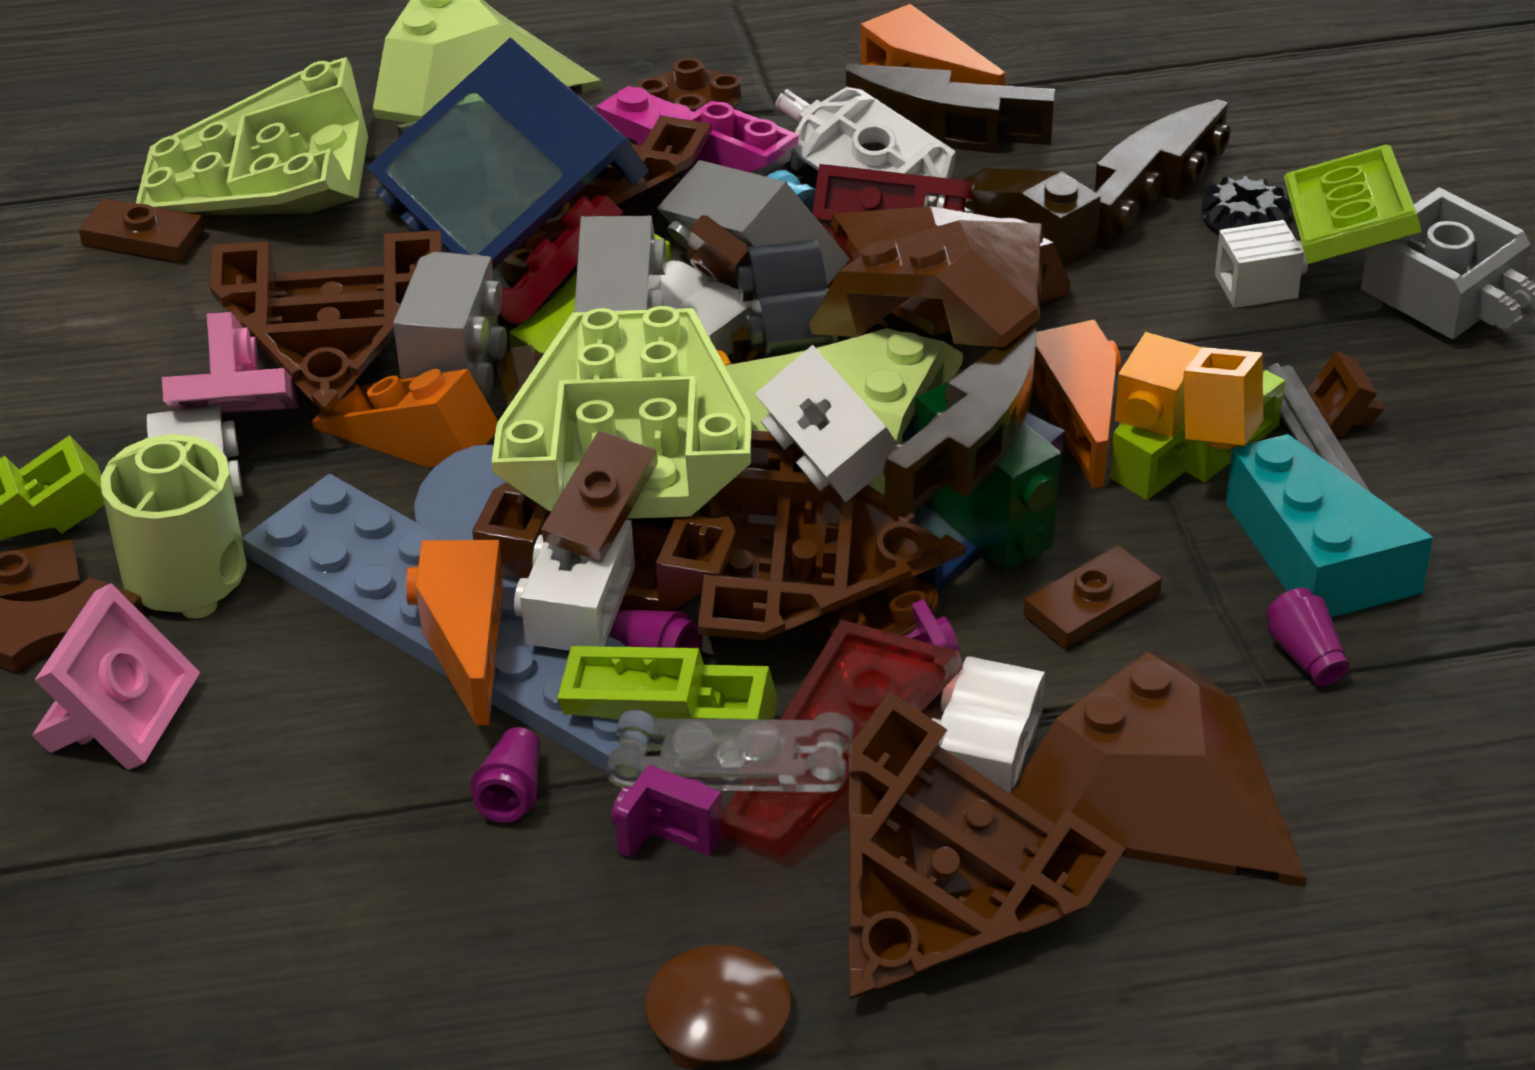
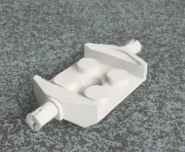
M845 87L824 101L816 100L811 105L793 94L789 89L785 90L784 94L781 93L777 98L775 108L799 123L795 131L799 135V143L791 149L790 167L796 171L806 162L816 170H819V164L951 179L954 171L956 151L861 89ZM882 143L886 148L880 151H869L861 145ZM929 196L927 206L943 208L944 198ZM965 207V212L973 214L972 210Z

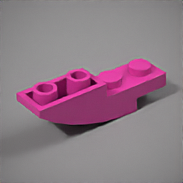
M627 86L596 106V112L624 137L637 141V145L641 146L660 115L711 123L712 133L693 166L701 160L751 172L766 167L799 143L798 134L778 127L770 120L758 119L733 109L727 103L715 102L713 100L693 112L685 105L673 104L648 94L642 88ZM691 166L689 169H687V170H686L685 172H683L682 174H687V173L692 169L693 166Z

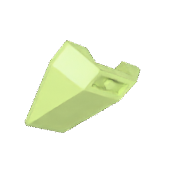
M347 57L332 62H315L303 71L150 146L135 204H148L152 207L202 216L308 214L358 199L368 134L352 68Z
M657 306L648 310L613 311L611 309L598 308L588 312H572L497 422L491 461L494 474L551 512L598 430L657 451L658 464L627 519L692 516L751 464V413L694 308L674 309L669 306Z

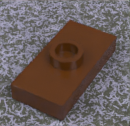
M103 198L78 230L82 245L180 263L203 234L204 225L202 215L152 207L148 204H134Z
M701 215L689 230L686 258L690 260L698 271L709 279L734 288L738 283L737 267L746 265L748 246L707 215Z
M598 430L541 528L543 541L602 563L658 464L657 451Z
M72 539L0 553V598L22 602L45 600L64 594L81 584Z
M1117 545L1024 599L1023 615L1067 650L1160 595L1162 578L1123 547Z

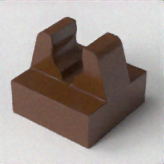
M1338 351L1335 352L1307 389L1335 436L1341 438L1347 434L1353 425L1371 427L1385 409L1382 403L1373 400L1378 393L1353 356Z

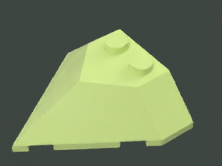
M410 0L385 37L373 104V116L378 119L406 123L418 121L510 37L568 88L570 86L580 87L583 93L602 89V84L599 78L501 15L483 0ZM472 95L457 108L470 107L473 115L494 111L478 95Z
M888 328L816 348L882 421L898 444L902 443V435L915 414V397L950 381L959 370L963 360V353L946 342L922 337L911 332H900ZM806 350L725 366L751 413L752 430L767 431L760 421L769 414L755 393ZM882 471L867 485L884 495L885 476Z

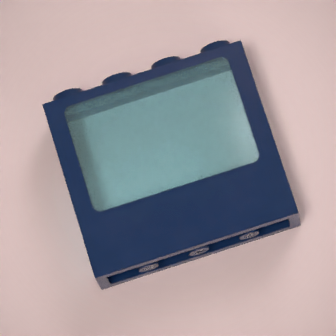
M511 37L367 166V169L381 184L374 190V193L394 215L398 214L402 209L406 211L400 218L412 232L441 230L443 253L467 255L477 253V255L490 256L492 270L608 165L616 170L632 186L649 172L626 137Z

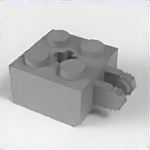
M1440 187L1414 204L1422 232L1367 247L1361 290L1452 340L1479 320H1483L1492 326L1496 325L1498 329L1502 328L1505 331L1506 329L1511 330L1517 325V322L1523 318L1522 312L1525 315L1528 313L1531 315L1535 312L1534 280L1529 281L1528 277L1525 276L1531 244L1524 231Z
M432 252L419 259L393 322L401 379L418 377L432 369H440L442 373L468 369L485 398L491 396L494 381L493 367L495 361L505 357L507 332L505 327H498L497 316L502 305V284L500 281L493 280L490 256L477 255V253L467 255Z

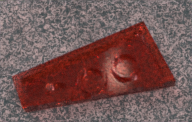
M841 620L720 817L718 823L723 837L784 856L849 788L850 745L889 691L922 712L963 669L959 651Z

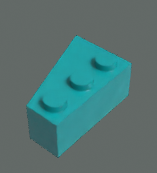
M1289 434L1232 448L1225 504L1286 591L1296 588L1310 589L1313 595L1320 596L1325 600L1331 617L1423 593L1433 537Z

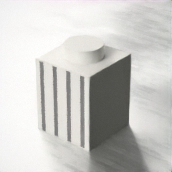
M1284 220L1219 231L1215 276L1233 308L1298 298L1301 274L1306 273L1308 264L1302 242L1300 240L1296 241Z

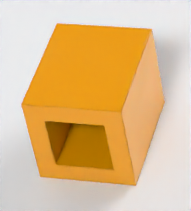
M1145 332L1118 374L1115 421L1172 438L1185 418L1183 370L1202 348Z
M1203 347L1183 370L1185 439L1206 441L1207 445L1217 449H1230L1246 445L1264 421L1263 353Z

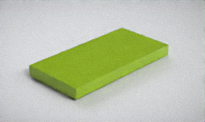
M1386 144L1292 171L1284 175L1307 264L1422 232L1416 209L1390 145Z

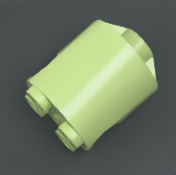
M178 434L150 437L125 447L108 462L100 478L103 501L123 587L125 590L140 595L142 605L152 610L181 612L185 617L192 619L206 617L216 610L217 601L225 598L240 584L247 568L227 457L211 442L197 436Z

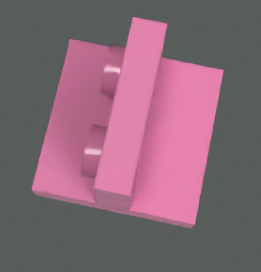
M232 312L207 314L211 374L162 377L163 401L174 411L220 405L221 414L299 408L297 385L284 368L259 370L256 338L250 337L249 329L244 328Z
M110 583L93 593L36 677L35 681L55 701L32 736L50 753L76 741L83 745L95 738L127 770H130L145 763L199 676L200 671Z

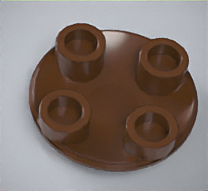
M697 58L676 60L673 63V70L655 77L645 78L637 84L638 88L646 90L648 94L673 104L685 105L693 112L712 100L727 103L733 109L736 108L741 100V80L739 76L705 69L703 62Z
M916 575L817 617L815 633L823 644L836 649L857 650L862 647L881 646L912 633L917 628L911 604L924 599L930 611L934 614L938 607L939 596L932 584L917 578Z
M709 945L683 952L663 965L653 977L648 987L645 1009L650 1028L661 1043L668 1048L671 1060L678 1066L692 1069L701 1067L706 1063L734 1062L755 1054L767 1055L777 1050L784 1039L783 1029L790 1015L791 995L783 974L764 956L738 946Z

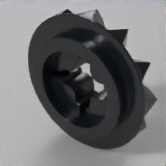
M1246 175L1241 180L1236 181L1223 177L1219 185L1207 186L1205 197L1202 199L1201 213L1204 220L1218 231L1284 220L1287 223L1290 210V201L1284 198L1283 188L1277 186L1269 187L1267 179L1264 178L1258 181L1249 180Z

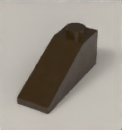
M984 168L963 179L964 181L974 183L972 201H966L965 207L972 210L973 214L1001 219L1015 218L1027 223H1041L1043 237L1054 243L1064 268L1097 250L1101 196L1064 172Z

